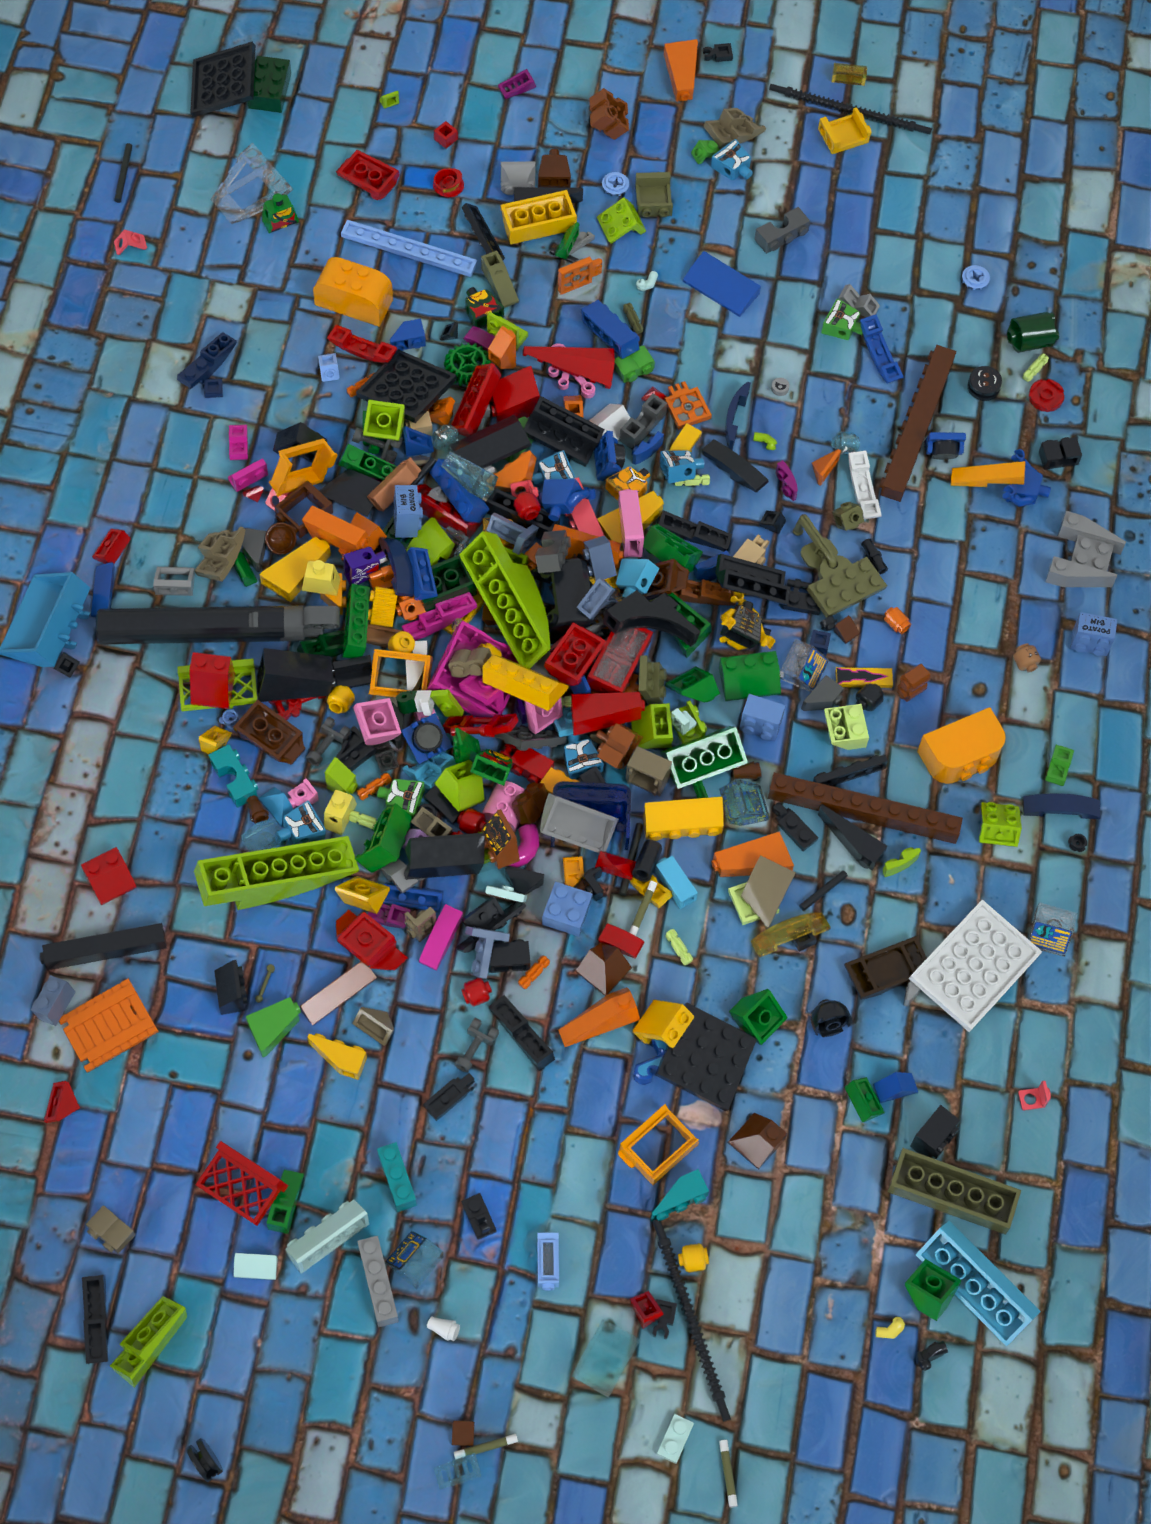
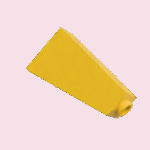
M654 490L639 497L643 531L660 516L663 510L664 502L660 496H657ZM619 508L597 518L604 536L608 540L621 543V550H623Z
M312 538L259 574L261 584L291 603L302 590L308 561L321 560L325 563L331 556L330 545L323 539Z

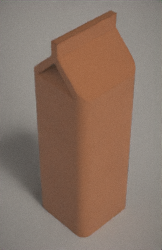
M409 457L400 463L367 498L376 509L384 511L394 501L395 485H411L418 478L422 470Z

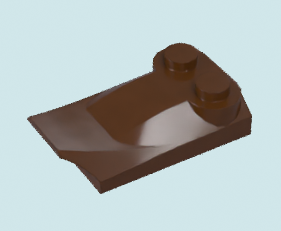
M675 559L656 563L655 565L659 570L647 593L642 595L647 600H651L663 593L670 594L687 588L689 570L680 565Z
M258 699L233 726V730L238 733L241 739L248 740L278 762L292 765L305 750L303 732Z

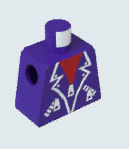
M371 547L344 554L343 574L350 586L351 584L359 585L369 580L368 574L379 570V564L387 561L386 555L383 551L375 554Z

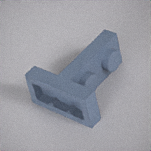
M493 513L486 531L495 533L498 537L514 544L512 552L519 555L534 543L539 527L532 524L526 529L497 513Z
M598 578L577 608L589 619L593 620L601 608L608 609L618 603L611 596L615 589L604 579Z
M466 926L465 934L479 937V941H477L475 951L477 952L476 959L472 963L473 976L487 979L494 940L509 942L510 934Z

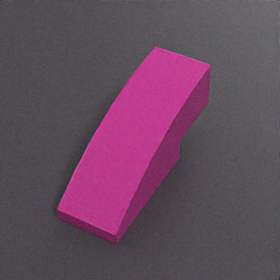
M445 904L426 942L419 963L437 971L462 921V911Z

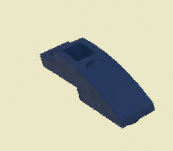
M222 332L200 351V356L177 375V380L190 389L198 383L203 384L204 380L209 379L222 365L235 347L237 340Z

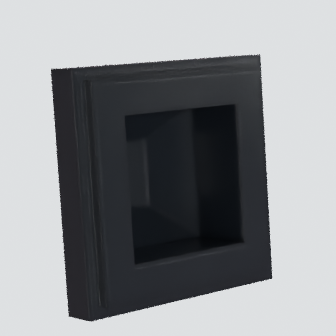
M458 322L445 326L440 336L441 341L458 338Z
M63 652L54 669L71 678L80 661Z

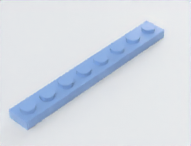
M351 220L346 221L341 231V237L468 277H472L477 266L476 259Z

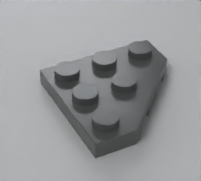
M520 725V728L515 726L511 732L494 736L504 740L506 744L516 746V749L526 751L528 748L542 749L543 746L557 747V745L566 743V736L559 737L556 731L547 730L546 732L540 731L534 734L529 730L528 726Z

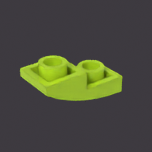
M910 847L901 852L899 860H888L882 870L884 877L897 874L910 867L919 858L921 849Z

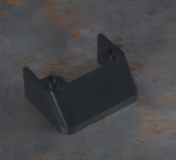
M580 558L565 559V564L562 565L561 571L538 573L537 567L530 571L534 579L548 584L552 583L555 609L551 610L547 615L550 644H554L564 636L572 623L584 628L592 624L593 620L589 619L577 608L590 590L588 567L585 560Z

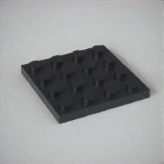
M253 41L193 59L190 114L193 117L253 100L256 45Z
M398 349L391 360L384 363L356 391L358 398L367 402L368 400L403 404L405 405L404 418L416 423L456 382L457 376Z
M685 1003L684 1006L694 1015V1019L674 1048H670L667 1045L655 1076L724 1111H728L757 1039L689 1003Z

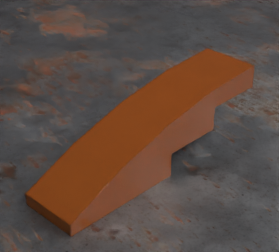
M704 579L701 582L688 580L687 588L673 592L684 602L734 606L736 604L730 600L731 597L736 596L734 594L735 591L721 588L719 583Z

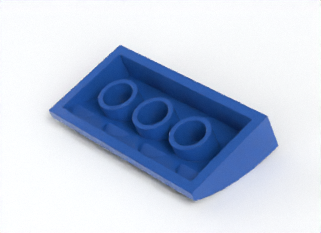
M705 251L697 258L683 279L684 283L739 317L758 297L761 289L759 284Z

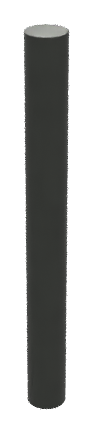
M130 143L126 144L114 198V201L117 203L121 202L133 147Z
M636 823L627 858L633 861L636 858L644 826L641 823ZM622 878L619 895H627L630 880Z

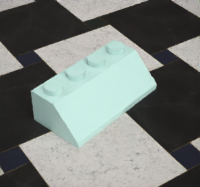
M352 1200L350 1203L349 1201L344 1202L336 1213L326 1215L321 1220V1224L308 1228L304 1232L305 1235L300 1239L295 1238L287 1244L286 1254L301 1274L369 1225L367 1212L355 1200Z

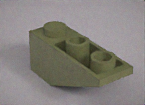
M498 251L481 256V269L499 302L504 308L519 303L506 266Z

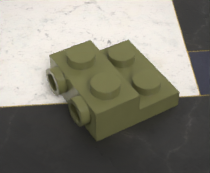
M647 655L640 656L639 692L648 705L663 704L664 697H666V688L664 686V682L667 679L666 669L662 667L660 662H651Z

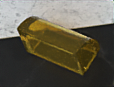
M833 63L832 82L865 86L867 66Z

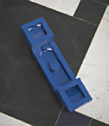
M877 314L860 319L867 348L884 381L888 384L902 379L904 376L897 361L894 362L882 335L883 328Z

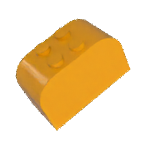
M339 257L328 259L313 288L316 306L380 327L393 301L392 282L384 273Z
M991 707L924 734L917 752L930 775L936 781L951 784L960 780L966 781L976 773L982 774L992 767L1000 755L1006 737L1001 724Z

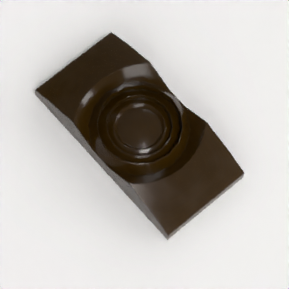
M914 936L849 961L844 966L862 1000L881 995L892 988L910 983L909 977L927 957L917 937Z

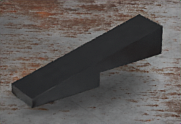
M664 510L657 521V524L683 540L722 551L728 550L732 534L701 521L696 524Z
M505 995L488 1006L489 1010L538 1071L555 1060L553 1051L529 1026L526 1018Z
M105 1275L82 1277L86 1364L108 1362Z

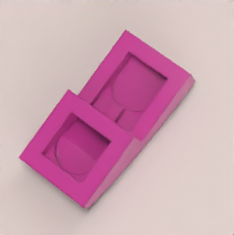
M229 425L230 460L248 459L247 425Z

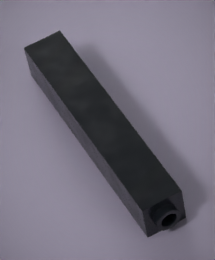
M162 923L45 944L42 945L43 952L40 953L41 964H45L47 970L166 949L165 932Z

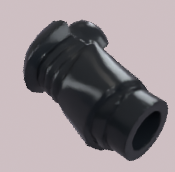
M934 1342L927 1349L921 1352L918 1351L916 1354L917 1365L924 1371L930 1369L931 1361L948 1353L945 1342Z

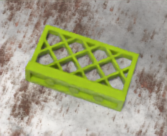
M254 659L233 660L232 663L235 671L233 686L238 683L243 688L238 693L232 690L234 697L230 701V706L254 704L258 699ZM190 665L178 666L181 711L215 708L191 704L185 705V700L190 696V690L185 688L183 683L190 682ZM243 676H252V679L247 684L240 680ZM246 690H249L253 693V698H244L241 695Z

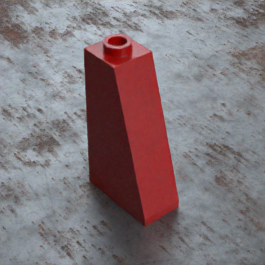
M640 692L571 694L573 735L608 728L612 725L615 726L616 723L623 724L641 719V711H645V701L641 700Z

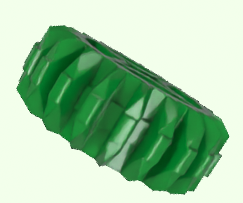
M461 342L460 347L455 345L453 347L454 350L449 349L448 354L445 356L444 367L445 370L456 374L457 380L454 384L459 382L460 387L463 384L467 387L475 367L478 366L476 362L479 361L484 365L490 364L491 360L488 359L487 350H483L482 346L477 347L476 343L472 346L469 342L467 345H463ZM455 363L458 364L459 369L454 366Z

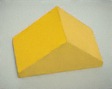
M213 726L199 736L201 751L210 754L226 746L232 732Z

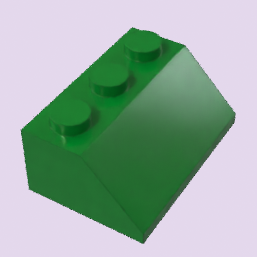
M776 651L720 658L719 673L725 701L747 699L749 694L758 697L781 694L780 668Z

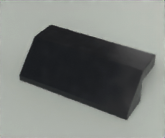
M542 396L539 397L524 427L528 438L557 453L564 450L567 458L584 467L587 466L605 430Z
M515 415L449 445L451 452L456 457L466 477L532 446Z
M724 554L718 555L715 574L721 588L788 605L791 587L784 585L786 571Z
M484 833L410 838L405 848L409 862L404 871L405 879L479 874L484 865Z

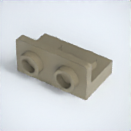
M431 907L420 911L416 919L408 911L404 914L407 934L412 939L416 938L419 942L431 933L437 921L436 912Z

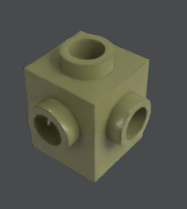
M845 502L841 504L840 508L832 511L837 528L845 531L852 530L864 522L863 510L857 504Z

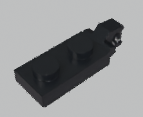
M780 802L773 806L772 811L777 816V825L803 852L818 840V836L790 808L786 809Z
M468 1073L462 1079L459 1077L453 1078L423 1104V1107L436 1121L439 1120L470 1092L469 1087L475 1082L474 1077Z

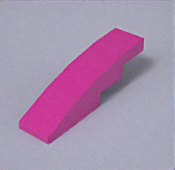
M470 592L436 603V609L418 615L419 620L402 625V631L410 633L414 640L417 641L461 619L477 608V604Z

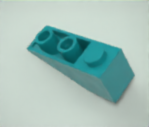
M699 1169L679 1177L652 1212L651 1221L656 1219L662 1221L668 1218L669 1214L674 1211L680 1213L686 1210L688 1205L692 1203L697 1205L706 1200L709 1190Z

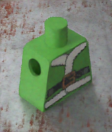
M836 299L823 322L821 333L844 340H849L853 332L863 335L859 323L861 313L840 299Z
M393 779L390 788L379 787L377 797L386 799V808L395 803L412 816V821L421 804L425 792V782Z

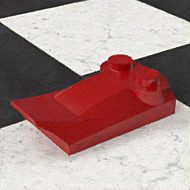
M356 150L350 158H347L336 171L338 176L369 192L370 196L375 200H381L386 197L396 185L399 177V170L359 150Z
M572 623L546 660L544 667L550 675L571 686L578 685L606 641L590 630Z

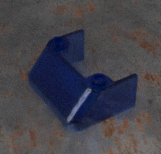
M565 781L558 782L554 786L553 795L618 818L619 820L614 831L625 832L624 850H628L631 812V790L628 786L624 784ZM551 836V847H554L555 838Z

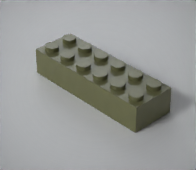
M902 1148L887 1191L888 1193L1005 1235L1011 1227L1021 1194L1020 1189Z

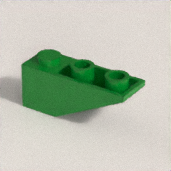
M350 444L344 448L338 465L346 469L354 470L381 481L397 467Z
M455 728V736H452L454 743L453 756L456 764L471 760L473 763L476 754L481 752L478 739L459 728Z
M284 1169L280 1180L289 1186L285 1192L280 1191L271 1205L266 1223L268 1230L289 1234L304 1178L303 1173Z

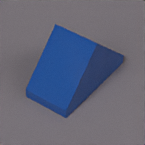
M406 426L403 427L406 457L434 452L431 436Z
M895 1072L873 1084L880 1103L918 1093L912 1073Z

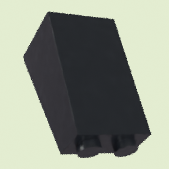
M264 648L257 673L258 700L260 702L329 696L331 688L334 689L336 678L333 677L334 666L331 656Z

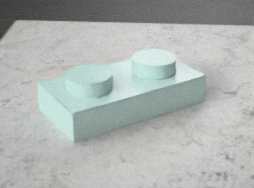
M674 1414L657 1455L677 1464L694 1423Z

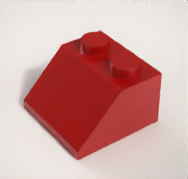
M117 847L81 864L83 872L101 905L137 888Z

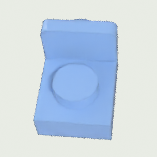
M336 353L318 356L322 381L340 379Z

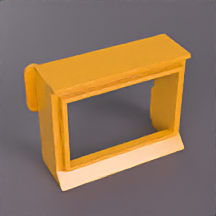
M324 438L279 450L280 458L269 484L276 492V496L279 497L284 493L295 491L307 480L312 485L322 483L328 468L334 465L338 454L334 453ZM317 450L310 467L290 472L292 463L288 458Z
M374 649L369 695L396 698L399 693L410 691L377 687L381 657L425 662L421 690L427 689L431 679L433 663L431 655Z
M664 1104L620 1143L618 1156L630 1168L636 1167L654 1185L698 1146L699 1139ZM666 1118L686 1139V1142L652 1171L631 1148Z

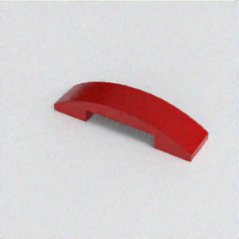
M335 325L327 337L330 342L339 348L369 361L389 362L397 351L396 346L382 341L380 344L352 335L350 329Z

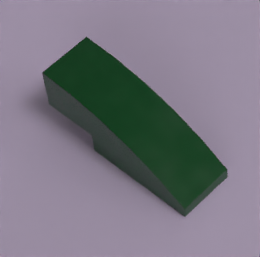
M344 630L319 634L317 639L301 641L297 652L331 656V658L343 653Z

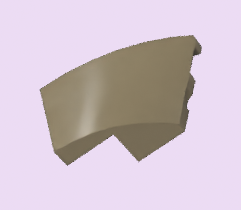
M738 108L723 109L719 120L705 121L703 126L720 148L725 147L734 139L740 144L766 130L764 125L758 126L753 122L752 117L746 115Z
M239 527L237 531L232 532L224 530L219 533H210L198 546V549L205 558L194 570L197 576L223 582L240 552L245 535L244 527Z
M760 855L741 897L764 922V926L769 929L796 872Z

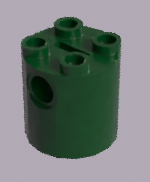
M1043 312L1012 318L1007 330V340L1012 344L1014 350L1020 353L1053 346L1055 340H1059V332L1055 329L1054 313Z

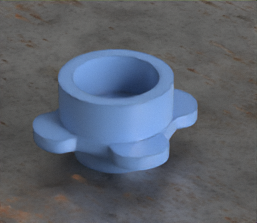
M227 709L222 717L219 718V722L226 725L229 730H233V726L242 716L237 715L233 709Z

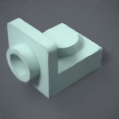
M676 708L671 713V723L682 735L686 734L697 724L685 710L681 712Z

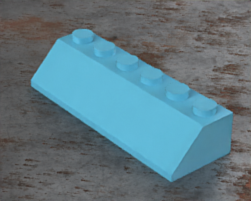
M950 1221L940 1227L916 1253V1256L922 1262L927 1259L962 1280L955 1295L1006 1347L1041 1312Z

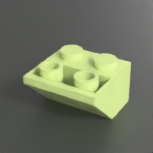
M862 704L824 709L832 745L846 750L867 747L869 734Z

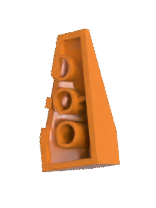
M626 987L609 993L558 1029L564 1047L639 1021L638 1009L631 991Z

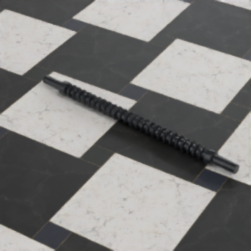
M770 84L769 90L785 94L786 97L790 98L793 96V99L797 97L798 100H807V103L811 101V104L815 102L816 105L821 104V107L825 105V108L829 106L830 109H839V112L843 110L844 113L847 111L850 114L853 112V108L857 107V105L853 107V104H843V101L839 103V100H830L829 97L825 99V96L821 98L820 95H811V92L807 94L806 91L803 93L802 90H793V87L789 86L786 88ZM861 106L858 108L864 117H867V119L871 118L872 121L876 119V122L880 120V123H890V126L894 124V127H904V130L908 128V131L911 132L915 130L931 134L932 128L916 124L915 121L908 122V119L904 121L903 118L900 120L899 117L894 118V115L892 117L889 114L886 116L885 113H876L875 110L872 112L871 109L868 111L866 108L862 109Z
M656 1219L653 1221L659 1239L658 1246L662 1249L661 1254L665 1255L663 1257L667 1261L665 1265L669 1266L667 1271L671 1272L669 1274L673 1278L671 1282L675 1283L673 1288L677 1289L675 1291L679 1295L677 1299L681 1300L679 1305L683 1306L681 1308L685 1312L683 1316L687 1317L685 1322L689 1323L687 1325L691 1329L689 1333L693 1334L691 1339L695 1340L693 1345L697 1346L695 1348L699 1352L697 1356L701 1357L699 1362L703 1363L701 1368H704L705 1371L703 1373L707 1374L705 1379L709 1380L707 1385L711 1386L710 1392H713L712 1399L717 1403L723 1422L731 1420L724 1400L726 1398L725 1393L721 1391L722 1385L718 1384L720 1382L716 1378L718 1374L714 1373L716 1368L712 1367L714 1362L710 1361L712 1358L708 1355L710 1351L706 1350L708 1345L704 1344L706 1339L702 1338L704 1334L700 1333L702 1328L698 1327L699 1321H696L697 1316H694L693 1304H690L689 1293H686L687 1287H684L683 1276H680L681 1270H678L677 1259H674L675 1253H672L673 1248H670V1238H667L661 1220L658 1221Z

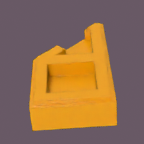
M583 857L563 858L565 885L575 887L584 877Z

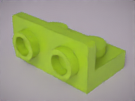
M690 700L686 701V706L679 708L681 712L687 711L697 724L684 735L674 727L681 743L704 736L707 731L706 724L699 718V711L696 705H693Z

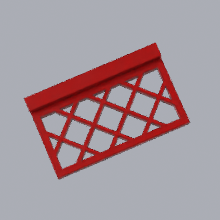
M220 1141L216 1146L218 1152L195 1185L258 1226L280 1191L285 1192L289 1185ZM223 1157L226 1159V1168L218 1170L217 1164ZM240 1168L241 1177L232 1180L231 1171ZM227 1172L228 1181L219 1184L218 1175ZM214 1176L215 1185L205 1187L204 1183L206 1180ZM255 1178L256 1187L247 1190L246 1180ZM242 1182L243 1191L234 1193L233 1184ZM229 1186V1195L220 1197V1188ZM267 1188L273 1190L268 1198L262 1199L261 1190ZM257 1192L258 1201L249 1203L248 1194ZM243 1196L244 1205L235 1207L234 1198ZM258 1206L259 1212L253 1219L250 1217L249 1208Z

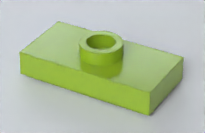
M449 689L431 691L430 697L445 717L463 716L464 709Z

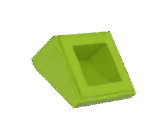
M395 91L383 95L379 99L382 107L385 109L399 104V92Z

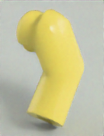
M895 1317L888 1327L876 1326L875 1336L879 1338H896L905 1328L903 1319Z

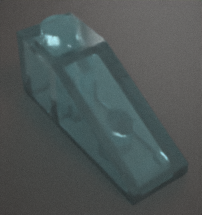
M449 451L441 465L467 491L484 501L488 500L498 480L496 475Z

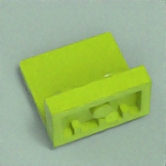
M625 197L597 216L611 244L631 230H636L640 235L646 232L634 205Z
M489 312L487 314V332L496 336L502 326L512 330L516 335L517 351L527 339L528 332L508 320Z
M981 802L982 825L979 842L1018 847L1022 829L1020 808L1012 804L1003 805L994 802Z

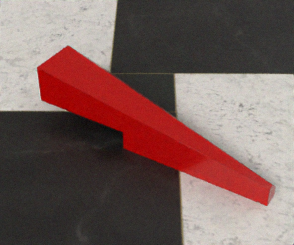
M524 346L523 356L525 357L526 355L537 358L538 362L542 363L545 361L552 364L556 369L577 377L579 375L586 377L592 383L604 384L607 389L611 388L615 364L614 348Z

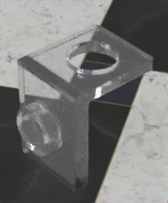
M448 526L446 528L448 537L459 545L454 552L455 557L469 545V537L465 536L462 531Z

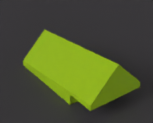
M162 1296L119 1344L124 1350L110 1367L135 1388L186 1320V1308Z

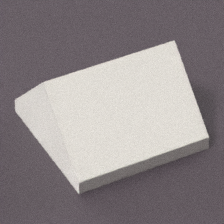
M609 404L589 421L605 429L603 435L606 431H613V437L619 441L620 429L630 419V416L624 405Z

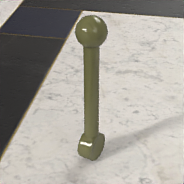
M272 964L267 966V975L259 995L255 997L258 1003L263 1001L264 990L271 973L275 971V967Z

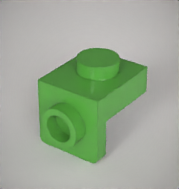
M699 140L691 154L698 164H702L706 157L712 158L720 149L717 143L712 140Z

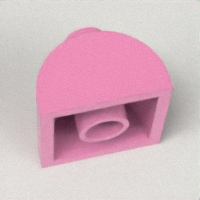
M390 698L356 703L353 709L366 745L381 744L401 734Z
M561 698L549 711L525 701L528 728L534 734L539 733L556 719L558 720L563 716Z
M506 781L504 786L497 783L482 811L486 820L489 821L496 811L501 809L512 830L516 832L520 822L512 807V803L515 797L523 793L525 789L509 781Z

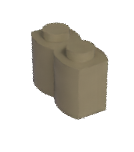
M479 647L473 650H457L448 664L451 675L453 677H465L469 674L474 676L483 675V665L492 656L490 649Z
M102 1206L86 1223L89 1229L87 1233L95 1240L100 1238L104 1242L102 1246L110 1253L115 1251L119 1254L135 1236L134 1231L105 1206Z

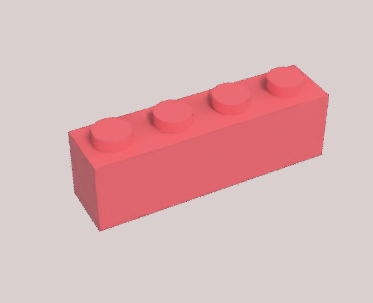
M578 477V478H574V479L577 480V482L579 483V485L581 486V488H582V490H583L584 488H583V486H582V484H581V481H580L579 477ZM582 499L574 507L571 514H564L570 520L569 526L571 529L598 537L604 536L588 499Z

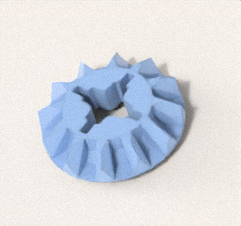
M619 172L608 173L602 180V189H605L606 194L611 193L612 196L615 194L620 196L622 193H626L629 188L628 178ZM617 181L618 185L614 188L613 185Z
M978 265L967 267L962 274L963 283L967 285V288L972 287L973 290L976 288L981 290L983 287H987L990 281L988 271ZM973 275H974L976 278H979L978 281H976V279H972V278H973Z

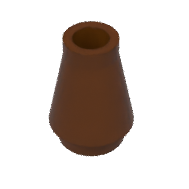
M752 761L733 768L735 779L757 780V778L762 777L759 762L754 763Z
M250 796L247 799L250 819L256 825L264 824L269 819V812L257 796Z

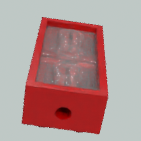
M646 628L627 629L617 634L611 631L587 677L590 688L599 693L625 692L640 663V656H644L651 642L653 632Z

